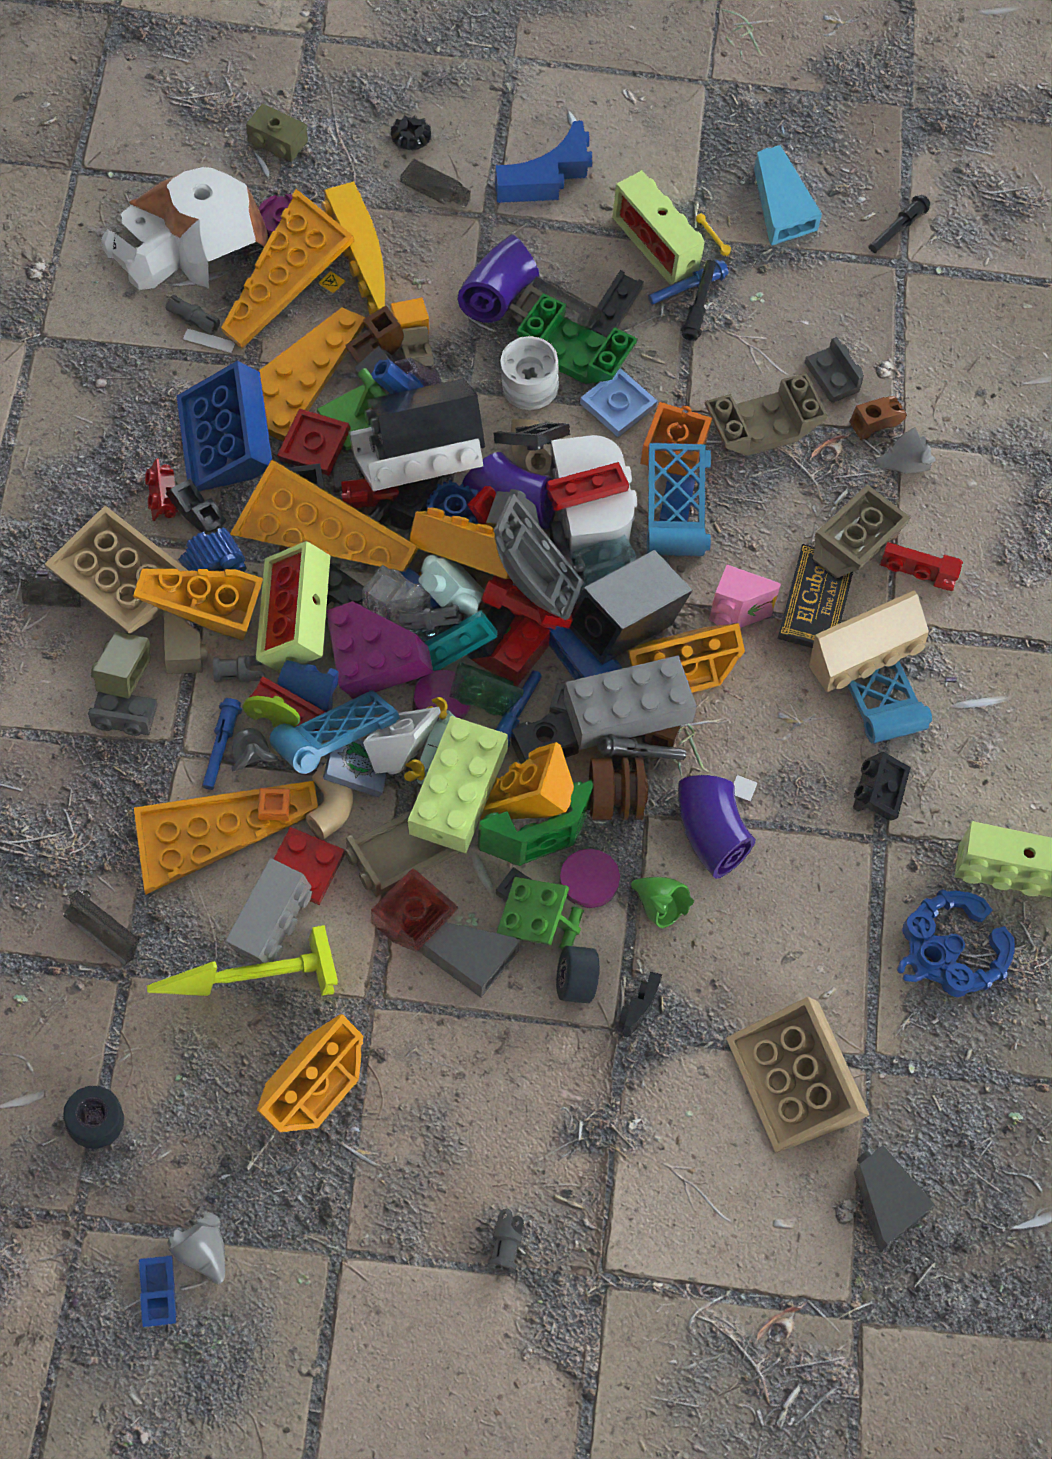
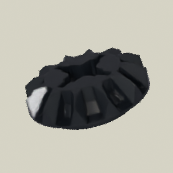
M404 115L401 120L396 119L394 125L391 126V139L402 149L418 150L425 147L431 140V125L426 123L425 118L418 119L416 115L408 118ZM408 128H411L413 131H415V137H413V134L407 131Z

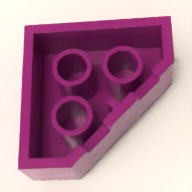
M353 601L326 610L335 665L338 671L339 687L352 699L371 690L378 692L433 673L429 647L415 633Z

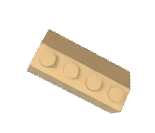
M913 590L815 635L809 668L826 692L836 688L842 689L855 679L860 677L866 678L872 675L875 670L884 666L890 667L901 658L908 655H916L925 648L929 630L916 591Z

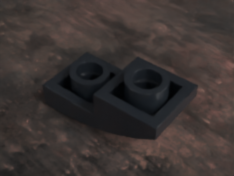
M650 972L648 981H641L638 997H631L629 1007H622L618 1023L624 1025L622 1036L629 1037L647 1016L657 995L662 974Z

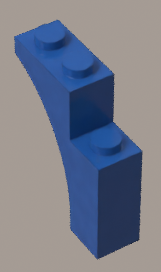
M573 121L563 141L545 155L523 163L495 165L497 203L559 200L560 189H564V179L587 178L588 167H592V152L587 151V147L590 145L589 131H584L583 121Z

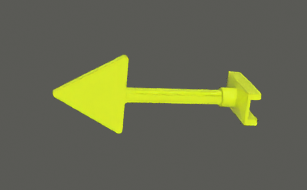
M325 925L312 927L308 939L311 953L302 954L298 958L224 969L217 973L216 962H210L149 984L146 987L148 993L208 996L215 983H232L302 971V973L316 971L321 996L334 994L333 985L338 984V979Z

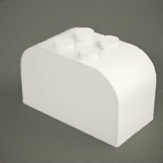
M597 435L551 440V466L548 473L552 479L619 462L628 483L632 482L630 466H625L623 454L618 445L612 440ZM630 484L626 492L557 511L558 520L562 522L573 565L611 560L620 556L626 550L630 539L632 522L635 520L634 507H637L636 491L630 489Z

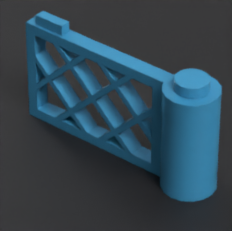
M649 443L647 554L655 550L659 555L704 556L705 551H710L711 536L705 532V468L711 467V450H705V444ZM655 451H667L674 459L663 469L655 461ZM673 451H682V452H680L678 455H676ZM687 451L699 452V463L692 469L680 459ZM675 462L687 472L678 483L666 472ZM655 468L660 472V473L657 474L656 476H655ZM698 468H699V477L694 473V471L697 470ZM662 475L674 486L664 496L655 489V481ZM689 476L699 484L698 491L692 497L680 487ZM676 489L687 500L677 511L666 500ZM656 496L659 501L654 505V497ZM697 496H698V504L694 501V499H695ZM661 503L673 513L667 521H654V510ZM691 504L698 511V522H687L679 513ZM675 517H677L680 520V522L672 520Z
M899 661L889 667L896 673L893 680L878 674L881 669L879 668L872 675L868 676L871 679L867 686L856 683L854 680L847 685L861 714L865 733L871 744L927 730L929 723L932 722L930 708L924 706L922 702H918ZM874 680L890 686L885 695L870 689ZM893 688L904 692L907 699L898 701L889 696ZM866 695L882 701L880 706L867 709L864 703Z
M371 690L297 727H293L290 724L278 725L271 732L269 740L272 748L296 771L306 774L317 768L322 756L378 729L382 730L396 723L400 717L395 708ZM373 702L371 706H364L366 704ZM366 715L364 718H355L356 716ZM349 727H357L353 730H348ZM330 728H339V730L329 731ZM323 740H330L321 745Z

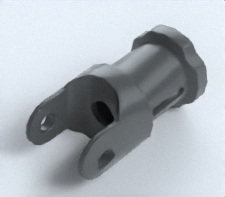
M256 655L238 656L237 659H219V657H214V682L224 679H238L239 682L260 681L262 676L265 677V673L248 669L250 666L263 665V663L256 660Z
M507 1208L501 1210L498 1215L493 1239L495 1240L492 1259L488 1260L487 1266L502 1272H514L517 1267L514 1264L517 1245H520L522 1241L524 1220L521 1216L513 1217L512 1211Z

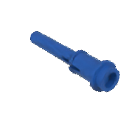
M714 260L716 266L711 282L717 279L724 280L725 276L729 273L727 265L723 260ZM704 268L694 271L693 276L649 294V302L653 305L696 285L699 287Z
M533 670L511 709L502 715V719L495 729L508 734V747L511 743L512 729H515L520 724L518 718L542 678V674L538 671Z
M225 698L219 704L221 711L216 728L214 729V733L217 736L202 787L208 790L214 789L228 738L233 736L237 717L242 713L241 703L236 699Z

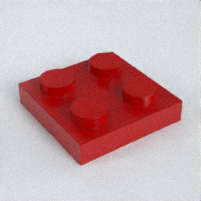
M299 408L277 457L280 461L295 466L320 463L322 474L329 476L351 427L347 422Z
M290 827L274 860L304 874L312 886L310 889L312 891L310 902L320 905L345 853L343 848Z

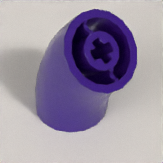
M509 235L482 258L467 276L458 292L457 300L459 307L468 317L475 321L493 323L500 320L515 297L540 276L532 255L515 235Z
M495 452L482 459V467L471 469L462 481L463 486L466 487L468 485L469 489H478V493L485 486L493 487L496 493L497 491L509 492L511 489L525 493L526 498L536 506L541 529L550 528V522H553L555 510L553 509L552 502L549 500L546 487L547 481L553 480L551 476L527 471L514 464L502 452Z
M694 775L681 779L678 783V803L685 834L704 867L715 879L721 878L735 869L747 857L756 840L748 831L739 815L735 799V786L725 778L710 775Z

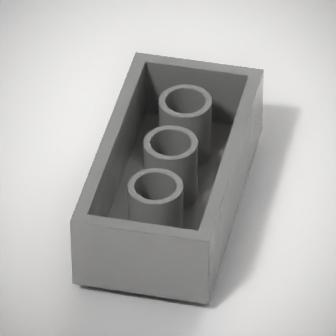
M679 655L565 682L563 695L580 750L597 746L602 736L607 737L609 734L614 735L615 738L626 739L692 723L697 708Z

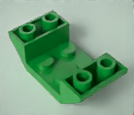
M542 293L517 329L516 334L520 338L533 336L549 342L557 352L558 371L584 384L612 380L636 345L638 338L615 327L606 338L565 318L566 304Z
M592 780L584 783L581 781L573 783L571 803L566 813L551 816L547 821L539 824L529 823L518 832L508 811L500 814L494 812L486 815L482 821H479L477 844L479 850L520 866L574 846L590 809L594 786Z

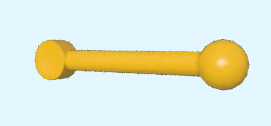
M698 214L696 222L702 224L721 248L720 253L723 256H728L731 252V247L720 240L705 221V215Z

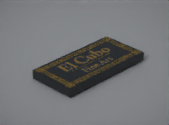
M802 544L777 639L813 648L816 634L841 623L853 572L835 578L814 562L815 547Z

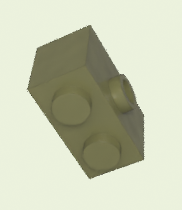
M263 103L246 123L248 142L290 162L295 159L308 142L306 123Z
M116 631L112 639L105 643L103 654L99 661H95L92 666L91 677L95 681V690L129 699L151 660L149 638Z

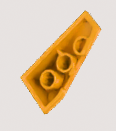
M142 569L133 597L207 629L243 641L263 578L236 569H225V571H208V569H198L197 571Z
M555 742L536 748L529 753L530 759L522 764L514 762L509 766V771L500 778L496 777L480 819L494 812L500 814L508 811L511 819L548 818L566 813L571 803L570 798L574 785L561 745Z

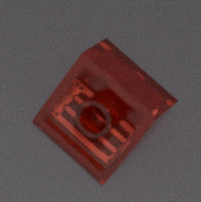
M412 868L371 909V923L393 943L417 952L459 907L417 870Z

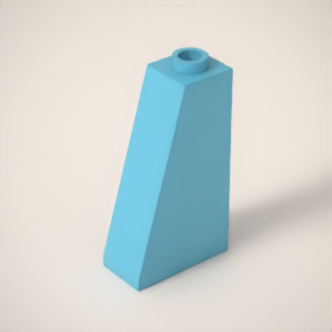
M781 145L765 148L757 152L754 172L771 246L818 231L822 213Z

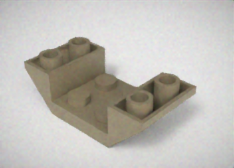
M807 373L782 379L777 393L735 404L731 394L705 401V406L725 448L746 456L798 442L828 417Z

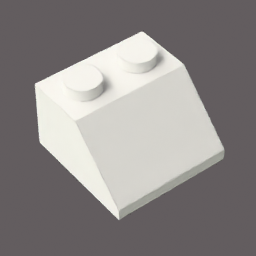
M439 707L398 713L400 719L396 723L382 730L378 729L372 732L363 741L375 774L384 772L396 774L404 770L407 762L418 754L417 751L426 743L441 713Z

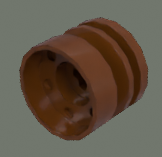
M591 758L589 781L592 780L594 784L589 809L591 820H612L614 807H619L622 820H628L630 807H632L634 820H643L645 806L648 801V778L645 773L643 758L633 759L632 771L629 770L628 758L621 759L619 771H614L611 758Z

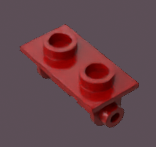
M156 458L151 468L147 469L145 474V484L149 486L147 505L152 513V521H156L159 514H165L166 518H173L178 512L177 508L165 494L166 490L169 491L175 487L174 470L171 469L170 465L160 466L159 459Z
M366 479L341 481L342 501L353 508L376 506L382 499H388L393 503L399 494L398 486L373 491Z

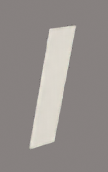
M188 328L183 337V340L230 353L235 345L231 340Z

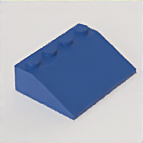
M237 360L177 395L187 480L191 478L198 491L252 480L264 473L272 460L259 371Z

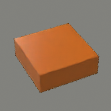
M260 788L258 820L289 821L290 789Z

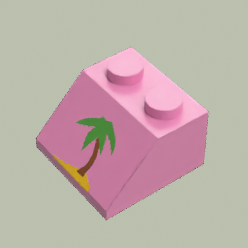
M726 565L715 592L709 621L714 622L716 625L739 623L740 628L771 617L781 583Z

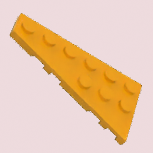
M297 189L292 194V200L288 208L284 209L281 215L282 219L276 230L272 232L262 250L251 277L247 278L242 294L233 304L221 327L222 332L241 349L354 242V237L351 233Z
M341 307L259 370L268 434L284 442L299 408L306 411L310 410L348 352L345 345L357 338L365 326L364 319L366 317Z
M274 460L270 461L230 535L290 548L308 541L333 557L403 572L407 570L419 549V546Z
M314 780L266 787L290 789L289 821L258 820L260 789L134 807L145 895L305 819L307 814L318 808Z

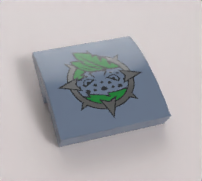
M357 739L325 755L327 762L323 775L324 780L378 798L381 796L384 789L386 772L375 774L362 740Z

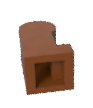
M888 396L857 405L849 422L859 439L864 440L869 438L873 432L899 425L905 420L907 414L896 396Z

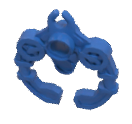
M942 889L938 891L936 897L924 899L917 910L903 923L902 932L909 941V955L899 962L897 971L902 974L905 971L906 965H911L915 972L914 975H903L904 981L917 982L927 978L940 983L943 990L950 996L961 997L969 992H976L982 989L987 990L992 986L993 982L996 980L1002 981L1008 976L1007 970L1012 963L1015 943L1014 937L1005 926L993 929L988 936L989 944L997 954V958L989 964L990 970L987 972L978 969L973 973L966 965L956 963L957 958L965 948V941L961 936L957 934L947 936L933 935L936 929L933 919L938 916V909L943 906L946 910H950L953 907L962 908L970 919L978 923L983 922L993 911L984 898L969 892L946 891ZM925 956L931 958L933 962L928 961Z

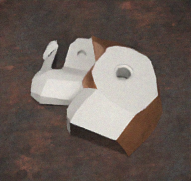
M201 167L184 171L164 180L137 199L129 202V207L121 213L122 224L140 241L144 242L140 247H132L108 229L102 236L101 243L107 257L114 258L128 272L129 282L138 290L155 288L179 268H181L190 281L209 289V261L254 242L265 247L268 241V232L256 202L246 184L213 168Z

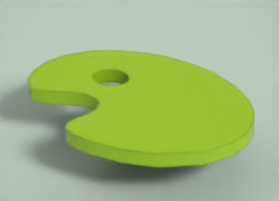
M252 696L247 698L242 706L247 716L254 720L267 718L271 721L273 727L281 724H290L296 727L300 722L298 712L284 703V700L279 696H274L273 698Z

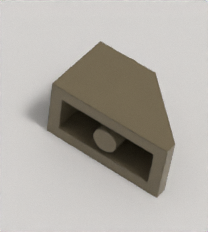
M164 610V657L167 674L202 673V661H208L207 644H201L200 633L183 619Z

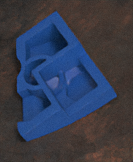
M286 660L281 669L277 684L319 709L328 712L333 708V692L338 686V671L330 668L327 674L320 673L315 665H302L298 662Z

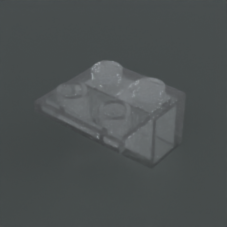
M384 565L379 568L362 589L363 607L399 626L404 625V623H399L400 613L422 611L425 607H430V593L422 585L413 584L405 579L399 571L389 569Z

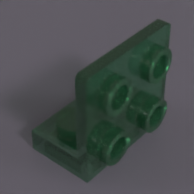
M460 662L456 667L449 697L457 699L461 704L482 708L488 714L502 716L523 696L524 689L513 686L514 681Z

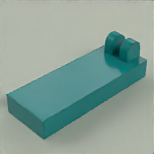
M482 610L461 621L460 624H456L426 641L425 644L429 647L433 671L446 667L497 638V630Z

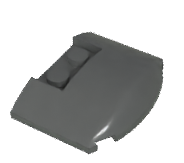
M515 494L509 496L494 529L500 560L513 583L531 602L548 613L566 620L571 616L583 580Z

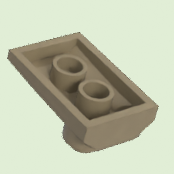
M867 484L816 532L813 560L835 578L859 570L887 542L893 541L899 536L901 530L909 523L911 517Z

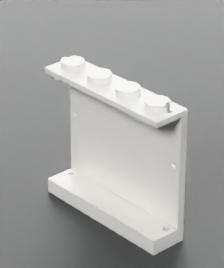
M372 428L349 432L353 458L373 491L483 466L478 438L378 461L376 452H372L369 436L373 435Z

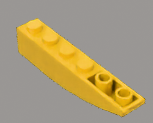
M353 181L325 189V201L322 202V209L354 237V242L342 252V255L349 258L350 272L353 277H357L359 280V292L362 298H367V308L371 315L385 306L384 265L373 221Z

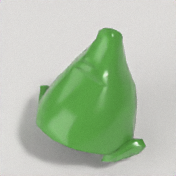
M647 877L636 879L631 883V888L638 893L647 917L660 928L672 925L682 914L685 916L689 912L690 906L694 903V899L690 896L689 888L675 879Z

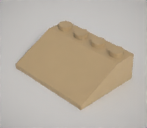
M104 506L45 563L46 568L129 634L164 613V610L133 597L141 570L178 569L179 571H188L107 506Z
M806 997L726 1037L776 1153L840 1130L869 1116V1112L818 1001Z

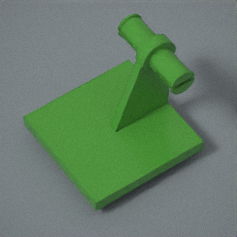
M367 368L360 370L358 373V377L364 383L363 385L317 408V413L349 423L351 427L350 432L371 427L367 425L364 412L365 409H369L367 399L384 396L386 393L381 388V385L373 380ZM349 434L343 445L346 451L351 449Z
M515 877L496 933L515 937L519 940L551 945L556 928L559 927L564 931L561 944L559 945V948L563 949L565 946H573L576 935L580 934L581 928L579 924L584 910L572 907L569 919L567 920L561 915L569 891L567 885Z

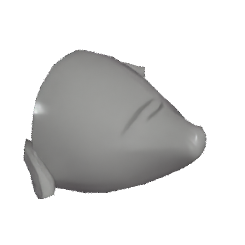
M916 427L905 432L885 454L875 459V463L879 467L901 473H920L930 470L931 463L936 461L935 457L931 455L930 446L926 445L925 436L920 437Z
M205 1211L203 1218L196 1221L197 1225L184 1232L176 1229L172 1237H169L167 1244L169 1251L179 1262L203 1273L215 1284H220L225 1278V1246L218 1227L221 1222L218 1216Z

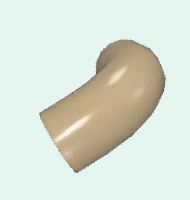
M512 419L511 432L516 433V428L539 424V421ZM511 445L512 455L517 466L540 475L545 474L550 469L551 456L544 448L540 450H527V446Z
M326 764L321 766L312 776V781L314 780L315 785L322 792L324 800L318 808L306 815V821L310 829L321 840L335 833L347 821L353 806V792L351 788L323 779Z

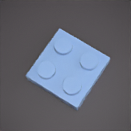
M619 368L612 380L598 383L580 398V404L617 437H620L654 410L658 402L621 368Z

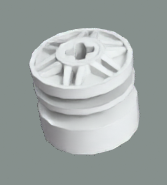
M521 337L510 342L503 350L500 359L503 394L509 403L519 409H541L552 402L559 388L557 352L549 342L538 337Z

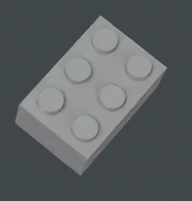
M272 858L269 859L226 939V942L235 952L259 964L274 962L279 959L283 951L281 943L286 934L291 935L298 922V919L295 918L301 907L305 908L312 896V891H310L312 886L304 874Z

